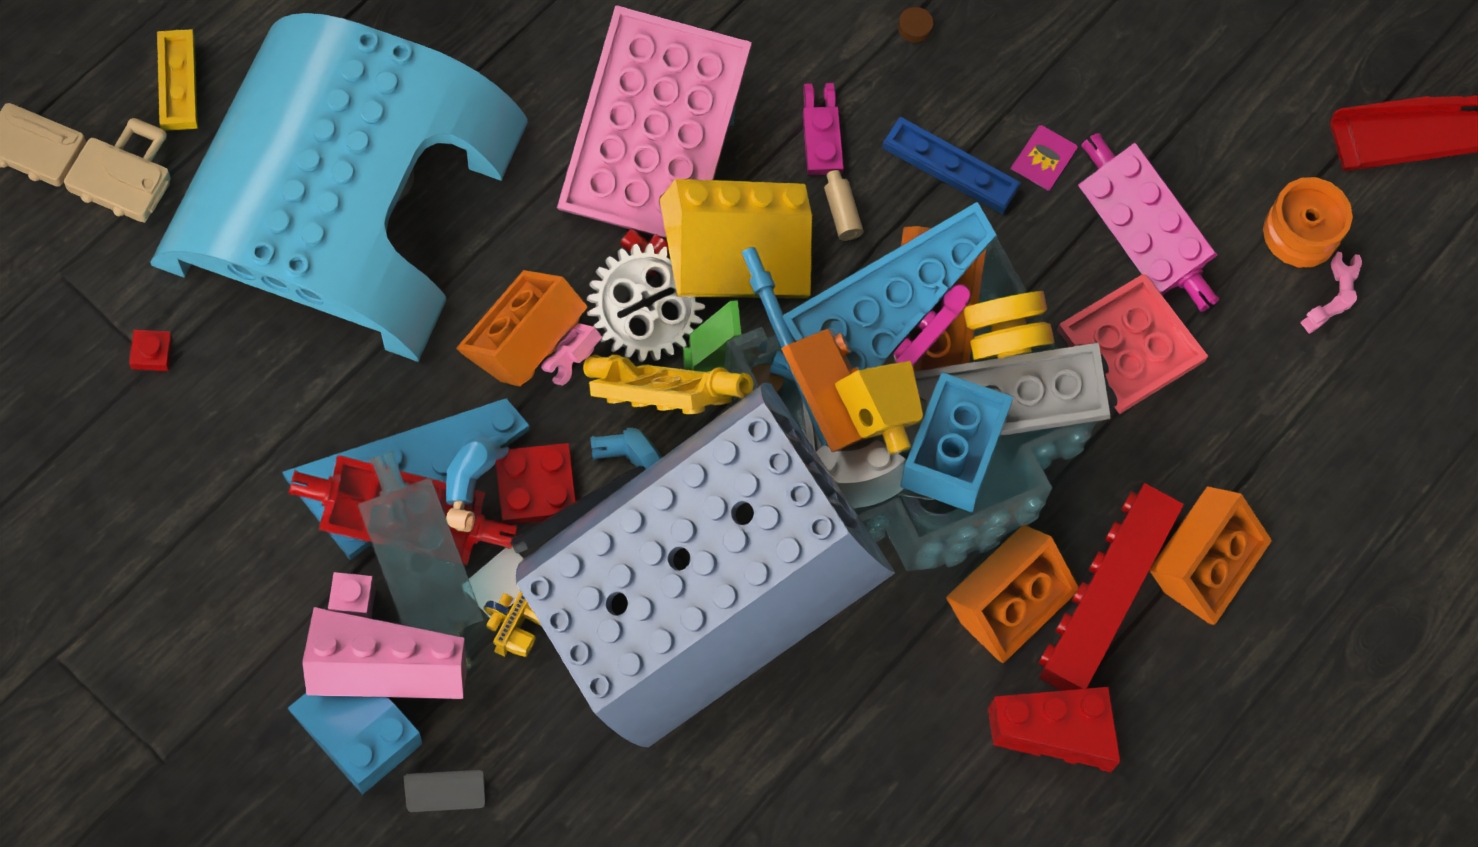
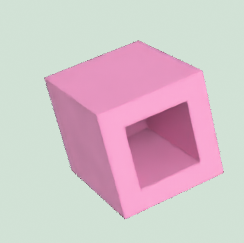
M334 572L328 610L371 619L376 592L372 576Z

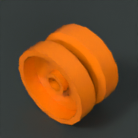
M1317 177L1299 178L1286 185L1266 215L1263 226L1265 242L1271 252L1286 264L1299 268L1320 265L1332 256L1350 230L1353 219L1351 204L1343 191L1333 183Z

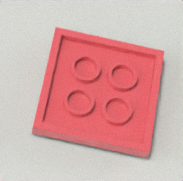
M1145 273L1063 321L1057 328V331L1069 347L1079 344L1099 343L1100 353L1105 358L1109 367V373L1105 375L1109 386L1117 397L1115 409L1119 414L1204 363L1208 358L1206 352Z

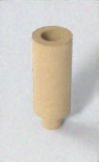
M839 170L831 171L827 174L829 183L824 189L838 237L842 241L856 239L864 231L849 181L842 179Z

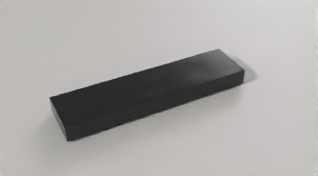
M640 465L628 470L511 539L510 544L515 553L517 554L533 547L572 524L646 470L645 467Z

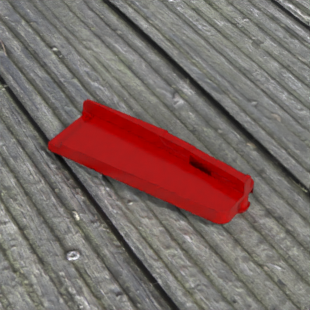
M1478 95L1467 97L1425 96L1347 107L1335 111L1329 123L1342 170L1350 171L1478 152V111H1460L1461 107L1478 106Z

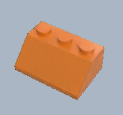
M523 270L456 349L500 382L521 387L523 383L533 377L535 369L543 359L555 351L557 343L565 333L577 325L581 314L587 309V305L564 277Z
M825 329L782 347L781 349L831 452L843 451L866 440L859 435L835 386L836 382L860 370L858 366L852 368L846 356L851 353V350L843 334L840 332L836 335L834 329Z
M1207 486L1149 571L1165 594L1209 624L1215 625L1272 540L1241 493Z
M1022 525L960 583L946 599L960 623L998 661L1004 663L1075 595L1079 587L1053 538Z

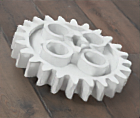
M649 243L644 253H641L639 246L634 244L631 248V256L622 248L618 251L619 262L610 256L605 260L610 270L601 267L596 270L597 275L602 281L594 280L589 284L590 287L597 291V294L587 297V301L596 304V308H593L587 314L588 316H598L599 321L593 327L597 330L601 328L605 330L600 340L601 342H605L610 338L614 340L612 352H615L622 346L625 348L624 356L630 358L634 351H637L639 362H643L647 357V353L650 352L653 360L658 361L661 356V349L668 357L674 354L673 343L681 349L686 346L682 336L690 337V333L694 331L690 324L699 325L702 323V319L694 315V312L704 309L705 305L695 302L697 297L677 296L671 259L666 258L667 247L664 246L658 254H654L653 245ZM648 270L659 272L662 277V285L660 287H651L646 282L645 276ZM623 285L629 290L630 300L628 303H620L614 298L613 289L615 286ZM672 287L674 289L673 294L657 300L649 306V309L643 307L623 318L617 317L619 311L638 303L642 299V295L647 299L667 288ZM669 302L676 306L678 310L676 320H668L662 315L661 308L663 303ZM636 317L644 321L646 332L643 336H636L630 331L629 322L631 318Z

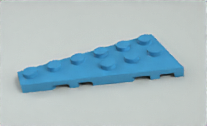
M976 202L784 314L782 318L795 341L825 329H834L836 335L840 332L843 334L850 347L851 353L846 356L852 368L858 366L862 370L882 366L997 237V234L981 206Z
M506 398L282 473L290 485L295 483L306 486L291 482L294 470L328 479L329 476H332L336 457L340 455L446 482L448 467L462 447L475 437L489 439L492 436L499 435L507 441L506 444L500 446V449L528 432L529 425ZM299 496L320 522L324 508L321 505L322 501ZM329 533L350 560L373 544Z

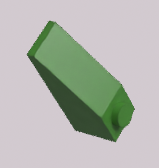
M738 300L728 302L690 333L689 347H683L684 369L709 372L717 367L727 369L728 372L736 373L742 335Z

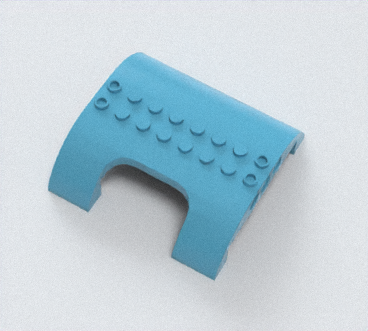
M302 13L282 17L270 28L150 263L153 267L184 278L193 264L381 332L385 350L419 362L447 299L444 293L425 274L397 253L388 240L386 230L393 209L418 157L427 147L436 143L453 144L467 151L469 170L502 181L528 124V119L517 104L497 85L479 72L441 52L334 16Z

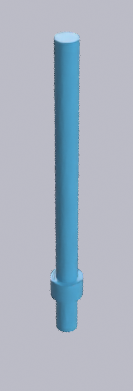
M755 247L744 250L742 255L752 276L749 280L755 295H759L781 348L795 342L782 318L783 312L773 291L775 284L770 272H765ZM791 370V373L796 382V385L803 399L805 407L808 411L810 419L813 423L815 431L818 435L820 443L822 446H828L818 426V423L802 393V390Z

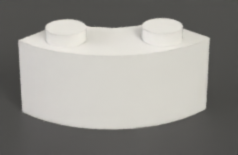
M879 440L874 441L865 448L854 451L831 452L828 446L823 445L816 452L853 508L866 507L883 502L904 489L900 485L906 459L899 454L889 455L887 446Z

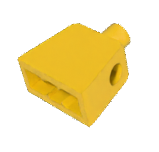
M911 361L858 370L835 383L836 389L862 438L867 439L883 435L889 455L898 454L911 448L905 429L918 423L923 418Z

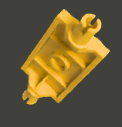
M592 355L586 358L583 365V370L587 377L600 378L589 382L591 396L607 398V403L629 401L633 407L656 405L657 410L664 411L679 408L682 409L684 414H697L704 412L705 406L709 404H727L732 402L733 396L744 398L753 390V379L749 374L731 373L722 367H717L709 372L652 365L636 367L627 357L620 355H611L609 357Z

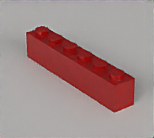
M1146 483L1143 484L1138 494L1133 491L1130 492L1121 508V511L1127 513L1121 524L1115 521L1105 538V541L1111 543L1105 554L1098 551L1088 571L1094 573L1089 585L1082 581L1072 599L1074 603L1078 604L1072 615L1065 613L1055 631L1061 635L1055 647L1048 644L1038 664L1044 666L1039 676L1041 680L1061 691L1087 689L1184 505L1183 503Z

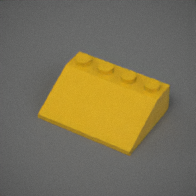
M675 179L659 199L678 297L760 298L759 295H755L749 280L752 276L742 255V252L750 247L756 248L765 272H770L775 284L773 291L776 298H808L810 296L812 213L805 184Z

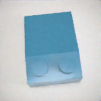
M941 372L904 465L900 487L973 512L1014 397Z
M305 693L288 707L290 713L362 795L422 745L419 731L388 697L307 695Z

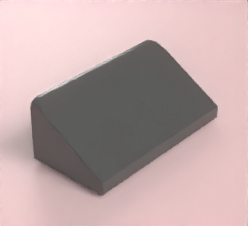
M481 770L416 773L404 776L406 806L409 812L478 809L485 807V779Z

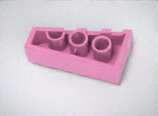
M314 607L303 657L306 694L320 696L463 699L467 671L465 638Z

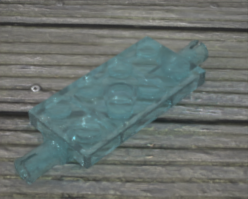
M393 450L382 454L387 469L381 455L371 458L370 461L373 464L382 491L379 492L380 496L359 503L357 506L402 625L462 637L461 634L464 633V628L484 619L431 477L409 485L408 482L404 483ZM465 646L466 669L474 665Z

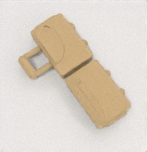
M11 103L5 104L0 111V167L9 166L26 173L32 181L40 179L54 186H61L64 182L67 190L80 196L85 203L95 202L113 210L116 216L125 215L145 223L150 214L155 210L171 179L167 168L152 162L162 143L166 140V132L139 119L132 118L128 121L127 126L115 146L96 138H90L86 143L81 132ZM133 133L153 140L143 158L123 150Z

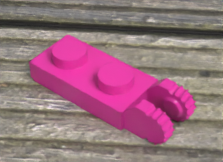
M825 83L824 99L826 107L815 108L814 88L812 84H804L802 117L807 175H827L834 170H839L842 174L843 158L838 107H835L834 83Z
M964 284L951 287V291H948L940 301L941 311L937 314L931 310L917 326L922 330L914 341L907 337L893 353L898 358L895 363L911 361L912 366H914L962 312V309L968 304V300L971 299L970 290Z

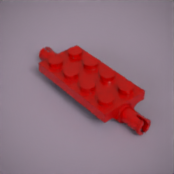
M340 455L336 457L332 476H329L328 479L294 470L291 482L306 486L292 483L289 487L288 494L290 495L294 494L322 501L321 505L324 508L318 528L320 531L463 566L468 565L474 543L477 544L479 541L511 549L512 545L510 542L513 538L500 534L516 535L517 526L485 519V515L481 514L485 492L474 490L473 504L464 506V510L472 511L475 516L472 531H459L452 528L446 521L447 513L453 508V505H449L446 502V482Z

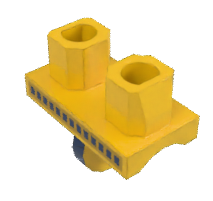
M519 592L511 609L508 608L513 597L506 593H503L498 603L488 600L483 608L491 616L486 627L496 631L500 622H503L493 641L496 645L494 652L504 657L508 651L527 657L534 644L535 635L520 629L525 618L540 626L541 624L522 592Z

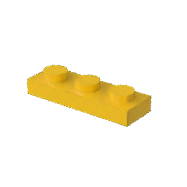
M193 29L158 31L160 127L164 131L197 129L196 61Z

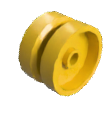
M1044 291L1013 295L963 308L967 328L978 330L991 327L992 331L975 336L970 341L974 360L997 356L1000 359L1032 352L1031 349L1055 343L1051 324L1046 322L1026 324V319L1041 316L1047 311Z

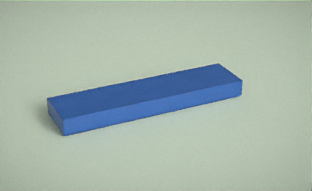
M899 117L882 145L884 150L1001 214L1005 212L1021 184L1018 180L902 117Z

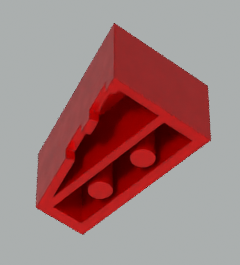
M1108 687L995 696L988 707L994 746L1041 756V754L1064 759V762L1072 764L1090 765L1106 772H1112L1120 763Z

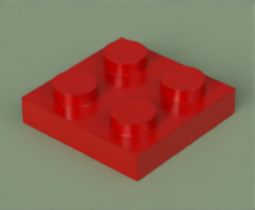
M569 443L509 449L508 454L504 458L496 460L502 523L509 525L543 521L575 502Z

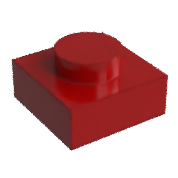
M133 330L129 361L131 369L169 371L173 340L171 332Z

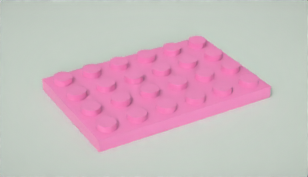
M615 6L557 206L558 210L626 229H634L637 232L652 236L658 234L667 240L659 199L675 179L714 180L752 42Z

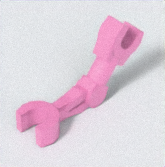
M1337 252L1333 257L1330 265L1335 280L1339 281L1338 296L1324 307L1317 306L1307 313L1308 317L1301 321L1302 326L1309 334L1321 327L1333 315L1350 309L1357 300L1356 291H1354V281L1358 278L1362 265L1360 255L1355 254L1350 260V266L1343 263L1342 252Z

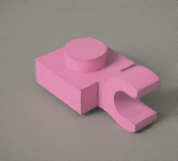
M577 323L575 327L568 330L559 340L554 351L555 353L543 362L541 368L543 371L552 373L558 366V373L552 381L554 384L565 385L571 378L573 362L581 363L582 360L589 357L594 351V346L601 340V334L595 327Z

